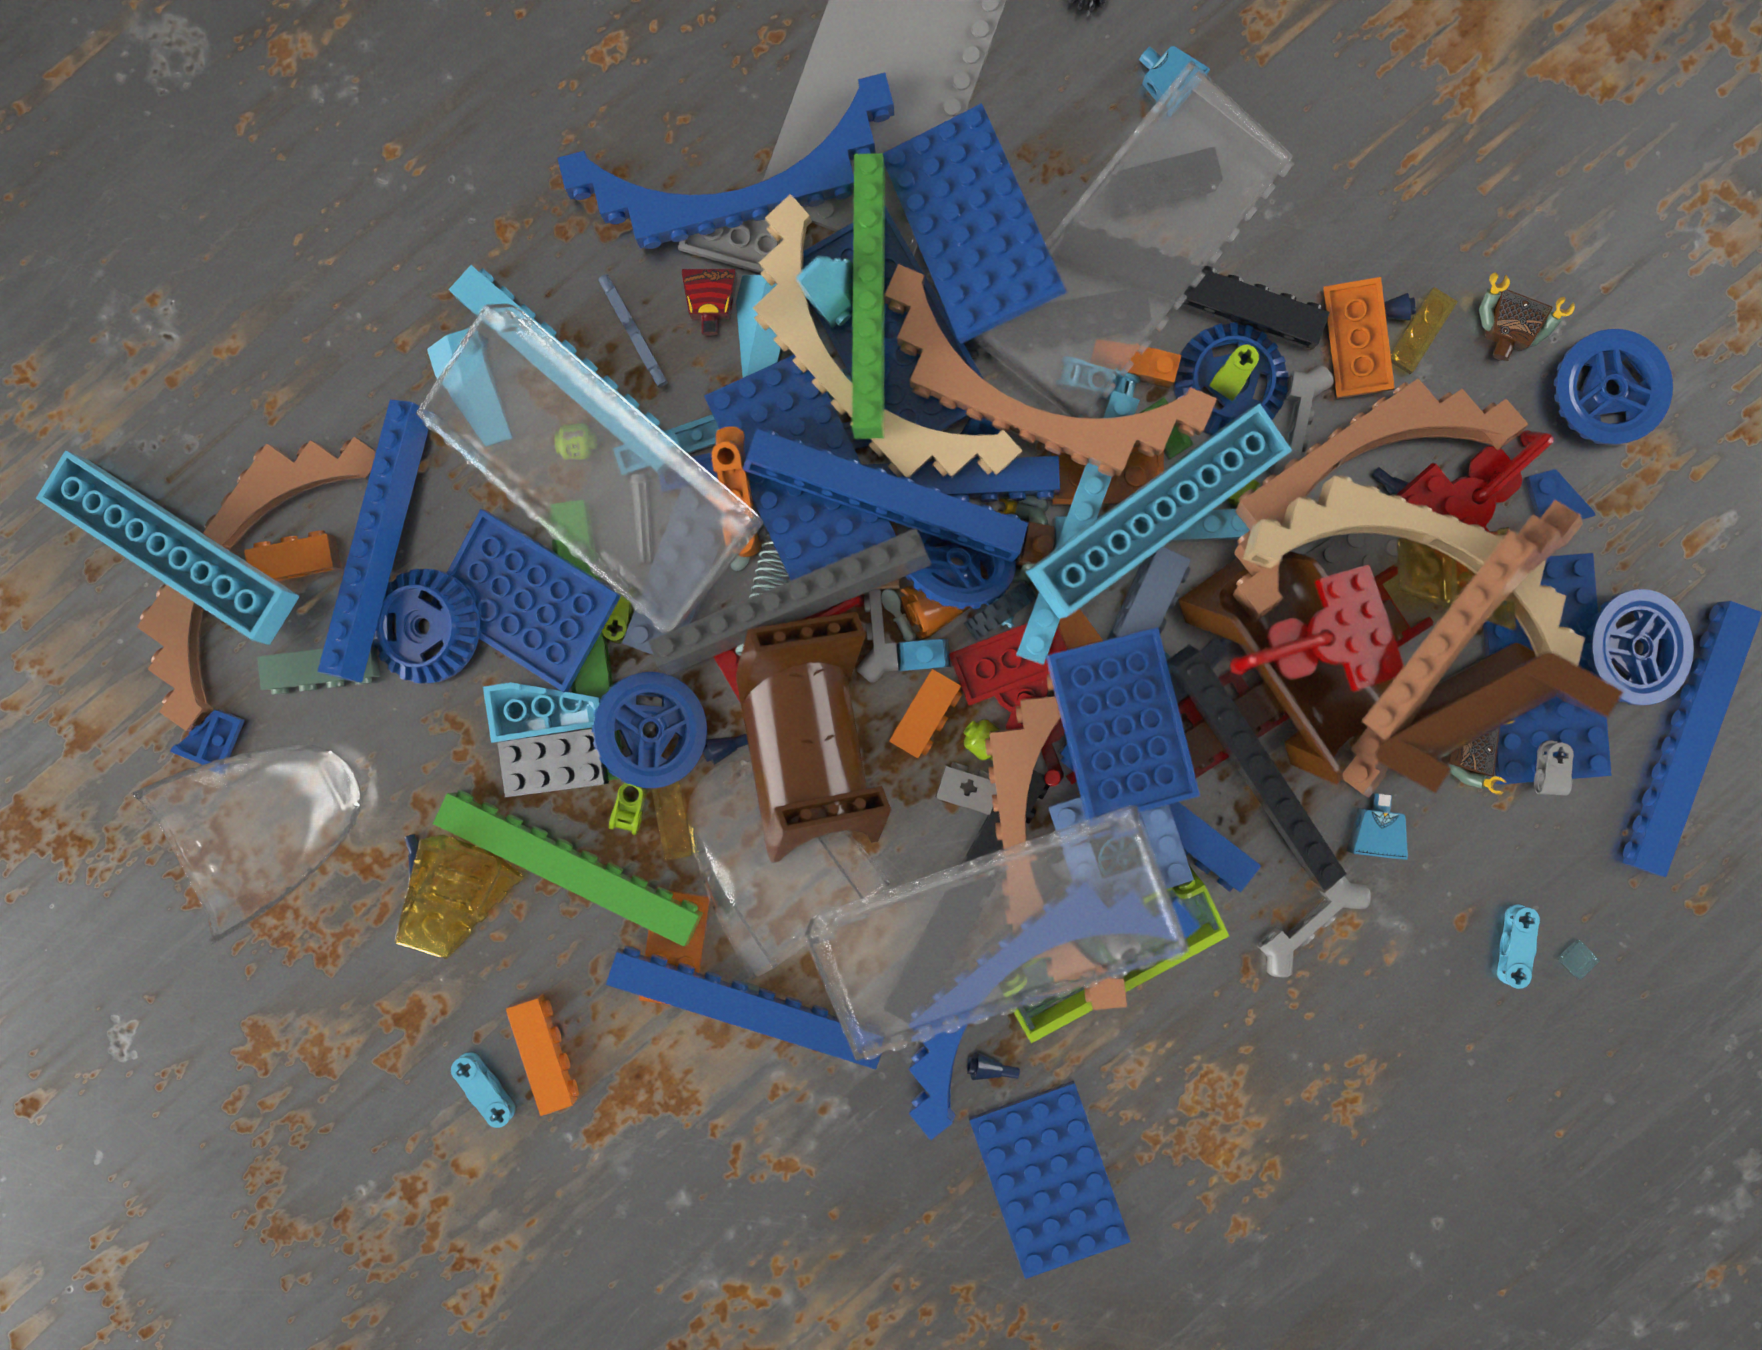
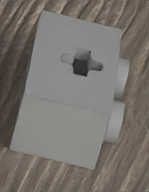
M952 762L951 766L945 765L935 797L990 815L993 807L992 795H996L997 790L996 783H990L989 773L979 770L978 775L967 772L968 766ZM968 779L972 780V785L976 787L975 791H969L968 794H964V789L960 787L961 783H967Z

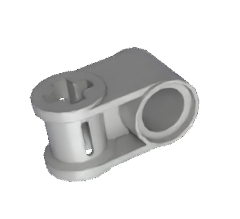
M1549 740L1541 743L1538 747L1537 766L1534 777V788L1537 794L1563 796L1570 794L1574 754L1568 744ZM1553 752H1558V755L1553 756Z

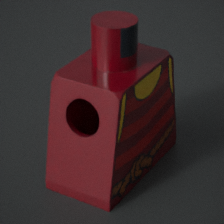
M682 269L687 307L691 319L701 320V334L717 335L718 320L731 319L738 280L736 270Z

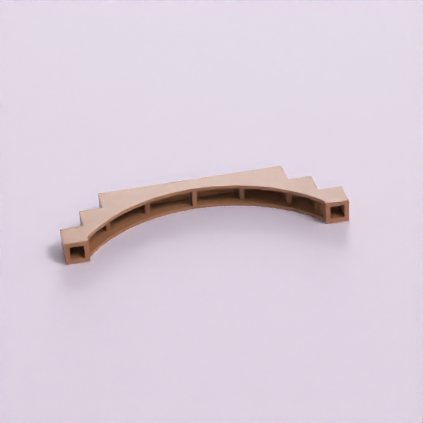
M898 264L885 293V303L888 304L889 309L896 313L903 314L904 311L908 313L897 337V345L901 346L900 349L909 355L916 356L917 353L921 355L910 379V387L914 388L913 392L924 398L933 396L940 399L939 403L950 409L959 407L966 410L965 414L979 421L982 418L993 422V427L1001 431L1008 432V429L1019 433V438L1027 442L1034 443L1035 440L1046 444L1045 448L1056 454H1061V451L1072 456L1071 459L1082 465L1093 464L1098 467L1099 472L1111 477L1114 474L1120 476L1134 445L1139 447L1138 451L1151 457L1154 454L1160 456L1173 426L1179 427L1178 431L1187 436H1194V434L1199 436L1203 432L1217 398L1191 387L1185 396L1167 405L1144 413L1103 419L1074 418L1053 414L1030 407L1009 397L983 380L951 347L937 325L928 305L923 289L925 275Z
M1419 378L1411 384L1404 382L1393 392L1394 395L1389 399L1381 398L1371 407L1372 411L1366 415L1363 412L1359 413L1350 421V426L1344 430L1341 427L1336 429L1328 436L1327 442L1322 445L1316 443L1306 451L1304 458L1301 460L1297 458L1291 460L1284 466V471L1278 476L1275 473L1271 474L1261 483L1262 487L1256 491L1250 489L1238 499L1240 503L1235 512L1250 531L1238 539L1239 545L1234 554L1249 573L1236 583L1238 587L1233 597L1254 622L1278 606L1283 598L1278 592L1279 563L1269 569L1243 559L1251 529L1262 519L1275 520L1282 526L1288 505L1297 498L1307 497L1319 482L1342 464L1377 447L1417 438L1449 437L1490 444L1497 450H1500L1517 438L1529 424L1507 399L1498 405L1493 402L1481 410L1463 389L1455 394L1448 392L1437 400Z
M353 437L352 440L344 443L340 450L341 455L337 457L319 443L310 440L300 447L297 452L298 458L295 461L277 447L266 443L264 447L259 448L253 457L254 462L249 469L244 470L237 479L238 484L235 489L223 498L221 502L222 507L218 513L208 519L203 534L230 551L255 522L287 499L327 483L359 478L369 480L376 450L363 440ZM165 583L157 591V599L152 606L147 607L140 616L141 621L137 628L164 646L154 653L151 658L152 664L148 668L149 671L175 689L164 697L162 701L164 705L159 712L185 731H191L196 726L201 725L213 709L206 701L199 665V634L204 608Z
M1554 500L1541 518L1532 515L1518 534L1512 530L1508 532L1362 721L1368 728L1351 749L1357 755L1342 773L1344 781L1368 798L1373 794L1386 777L1385 774L1388 769L1387 766L1378 762L1375 758L1380 744L1385 739L1411 725L1444 673L1495 609L1537 566L1562 546L1565 547L1583 524L1578 513Z
M1047 674L1048 690L1053 691L1051 675ZM1056 695L1021 699V706H1016L1017 722L1023 723L1024 728L991 731L990 738L985 739L987 755H992L993 766L989 767L990 783H996L997 794L992 795L994 812L999 811L1000 823H996L997 840H1003L1004 851H999L1000 867L1006 868L1007 879H1002L1004 896H1009L1011 906L1006 907L1007 924H1013L1014 935L1023 929L1020 925L1029 916L1034 914L1035 917H1038L1045 910L1042 907L1047 903L1037 882L1029 854L1026 833V808L1028 790L1036 761L1051 730L1061 718ZM1074 940L1054 946L1031 958H1052V960H1047L1048 977H1054L1055 985L1089 982V984L1084 985L1086 1002H1092L1093 1010L1127 1007L1123 973H1114L1096 961Z

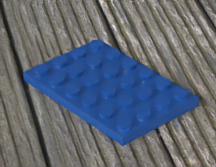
M480 509L447 571L448 574L458 579L468 589L476 603L480 619L479 639L562 692L570 690L622 595L484 509ZM434 596L431 604L442 609V604Z
M1158 627L1046 655L1088 825L1099 824L1200 796Z
M1074 1081L969 1117L1025 1279L1131 1242Z

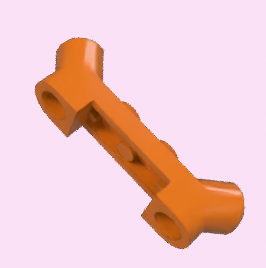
M727 426L716 432L715 447L712 451L714 472L717 471L725 526L723 527L725 542L732 552L741 557H750L760 551L762 542L757 533L748 472L742 470L746 460L744 450L745 434L738 427Z

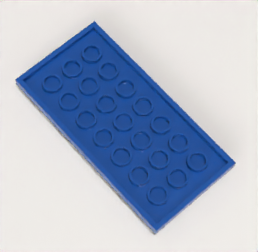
M982 103L883 153L886 170L960 343L966 342L1067 293Z
M885 206L886 293L898 264L923 275L924 273ZM854 222L804 250L803 270L817 257H829L832 261L835 258H840L842 261L848 258L853 264ZM925 276L923 289L937 325L961 359L984 380L964 343L959 342L947 313ZM885 303L884 409L906 421L942 432L968 417L965 414L966 410L959 407L955 409L947 408L939 403L940 399L933 396L924 398L913 392L914 388L910 387V379L921 355L918 353L916 356L909 355L900 349L901 346L897 345V337L908 313L905 311L903 314L896 313L889 309L888 304ZM853 310L850 312L852 315L842 326L837 324L833 329L815 311L852 376Z
M795 355L704 396L719 429L732 426L738 427L744 432L745 457H747L757 428L759 430L768 429L774 431L778 436L788 440H800L806 446L814 449H826L834 456L843 459H855L862 465L834 406L831 404L827 391L822 394L811 382L815 377L810 371L807 370L803 373L792 361L796 357ZM748 472L752 500L791 581L896 537L887 519Z
M1593 553L1549 556L1546 559L1540 586L1553 587L1557 593L1566 596L1559 627L1570 628L1574 630V634L1585 637L1578 666L1595 675L1594 668H1589L1588 660H1591L1590 652L1586 651V644L1590 643V636L1587 635L1588 628L1593 627L1594 622L1592 618L1595 613H1598ZM1503 601L1483 623L1486 657L1511 643H1519L1533 650L1528 636L1516 616ZM1554 697L1513 719L1514 722L1512 724H1504L1500 727L1495 776L1503 778L1506 783L1496 781V784L1534 782L1538 747L1541 743L1549 740L1566 743L1572 748L1574 754L1572 779L1612 776L1607 717L1568 704L1558 697ZM1553 752V756L1558 755V752Z

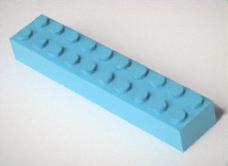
M1259 403L1243 412L1036 563L1026 573L1058 618L1067 617L1282 459L1292 449Z
M65 450L36 497L37 500L253 641L270 645L300 597L88 459Z

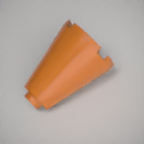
M914 585L900 589L901 593L906 594L901 597V601L911 626H918L920 631L916 635L921 640L931 637L971 608V606H967L964 609H957V607L941 605L937 601L928 599L922 590L917 591L913 587Z

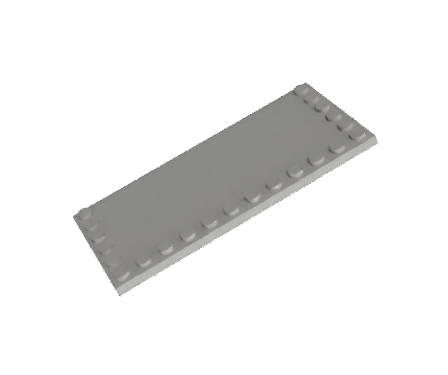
M829 0L763 181L787 170L805 158L825 140L850 107L859 89L858 79L885 72L894 103V116H890L888 120L883 122H869L875 143V153H884L967 111L1007 0ZM850 160L854 175V160ZM885 167V206L914 255L918 243ZM854 193L842 200H837L836 198L825 200L819 206H802L810 215L811 223L835 232L854 222Z

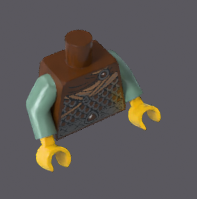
M1495 272L1490 275L1489 281L1492 287L1487 289L1479 307L1482 327L1485 329V338L1497 343L1492 356L1499 360L1509 361L1513 349L1522 351L1528 347H1534L1550 336L1561 323L1562 316H1569L1573 313L1575 305L1573 302L1568 309H1561L1560 306L1566 299L1565 297H1560L1556 301V311L1554 312L1552 311L1553 307L1508 290L1510 280L1507 275L1504 276L1501 283L1495 284L1498 278V274Z
M999 499L1000 502L1005 503L1006 507L1004 512H996L1004 515L1016 514L1022 521L1028 523L1021 552L1015 559L1016 567L1012 583H1022L1025 580L1026 582H1032L1026 571L1052 553L1055 526L1048 524L1046 514L1041 508L1024 504L1017 505L1016 501Z
M1512 720V721H1510V722H1508V723H1506V724H1512V723L1514 722V720ZM1500 727L1441 758L1442 763L1447 764L1451 768L1449 772L1462 783L1481 789L1488 787L1491 792L1497 795L1503 794L1501 791L1494 790L1493 787L1496 781L1506 783L1503 778L1494 777Z

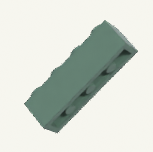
M374 643L371 646L362 683L355 682V685L372 683V677L381 676L378 650L374 647ZM324 648L257 657L261 690H271L272 695L289 693V688L299 687V691L317 690L316 684L327 683V688L345 686L344 681L348 680L317 672Z

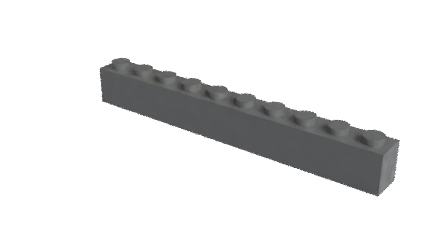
M915 528L649 641L657 667L668 676L744 644L747 630L750 628L799 621L932 564Z

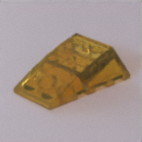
M1509 527L1499 528L1497 531H1490L1489 533L1506 536L1509 532ZM1398 538L1397 540L1398 586L1400 592L1450 608L1476 575L1462 563L1428 545L1406 538ZM1503 601L1486 621L1514 630L1516 628L1514 602Z
M446 835L420 839L395 936V943L448 959L472 933L471 929L478 922L482 923L485 920L489 910L497 902L501 903L508 895V890L514 884L518 885L522 881L523 875L501 857Z

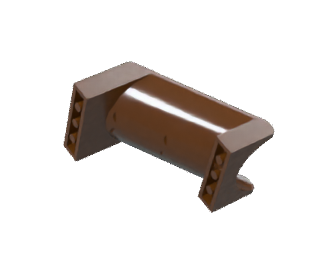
M1288 551L1282 555L1278 569V592L1283 598L1277 607L1256 622L1249 617L1233 597L1238 587L1236 583L1249 573L1238 558L1178 599L1187 624L1238 642L1246 654L1249 655L1271 648L1268 641V631L1272 625L1294 618L1308 626L1314 614L1324 609L1314 581L1327 577V574L1313 557L1293 551ZM1319 659L1312 674L1297 679L1283 677L1275 661L1255 666L1299 730L1284 742L1290 764L1338 785L1343 781V775L1334 760L1339 748L1350 738L1368 728L1362 721L1395 679L1352 692L1343 664L1331 665ZM1419 712L1416 715L1413 722L1411 723V725L1419 721Z
M857 612L762 626L747 630L736 673V680L764 831V840L771 863L781 861L794 848L811 839L834 832L860 831L868 835L871 843L878 842L890 815L891 807L883 787L878 786L867 789L849 690V682L866 636Z
M1511 643L1438 683L1419 710V721L1385 739L1377 749L1375 758L1383 765L1436 794L1451 769L1438 760L1554 697H1558L1568 704L1609 717L1624 691L1553 652H1545L1536 656L1533 650L1524 645ZM1365 731L1353 737L1354 745Z

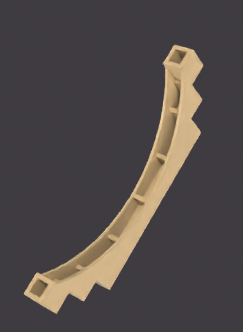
M790 194L765 217L770 225L766 230L777 242L780 239L783 241L759 262L763 269L760 273L770 286H773L775 283L777 286L753 307L758 314L754 319L765 331L769 327L777 335L773 340L784 352L790 349L796 356L792 361L803 373L809 370L815 377L811 382L822 394L828 391L834 398L831 404L841 415L847 412L852 418V382L843 374L822 343L813 322L808 301L796 279L803 271L806 228L812 220L810 215ZM885 409L884 438L871 439L872 442L869 444L879 457L885 454L892 462L888 467L897 477L904 476L909 479L931 458L936 460L932 465L943 477L948 473L953 478L976 456L980 458L977 462L978 465L988 475L993 472L997 476L1022 453L1019 446L1004 430L997 435L972 436L950 434L906 421Z
M1333 476L1323 484L1318 504L1311 498H1297L1288 505L1282 526L1279 522L1271 519H1262L1254 525L1250 532L1243 559L1270 569L1281 561L1282 555L1311 541L1351 533H1377L1398 536L1428 545L1449 555L1477 574L1504 539L1505 535H1494L1486 532L1481 526L1467 525L1459 522L1458 518L1454 516L1434 513L1427 506H1416L1407 503L1400 496H1388L1380 493L1373 486H1361L1353 483L1352 479L1346 476ZM1544 560L1505 598L1504 602L1516 616L1528 636L1536 656L1545 652H1553L1578 666L1585 637L1574 634V630L1570 628L1559 627L1566 596L1557 593L1553 587L1540 586L1546 560Z

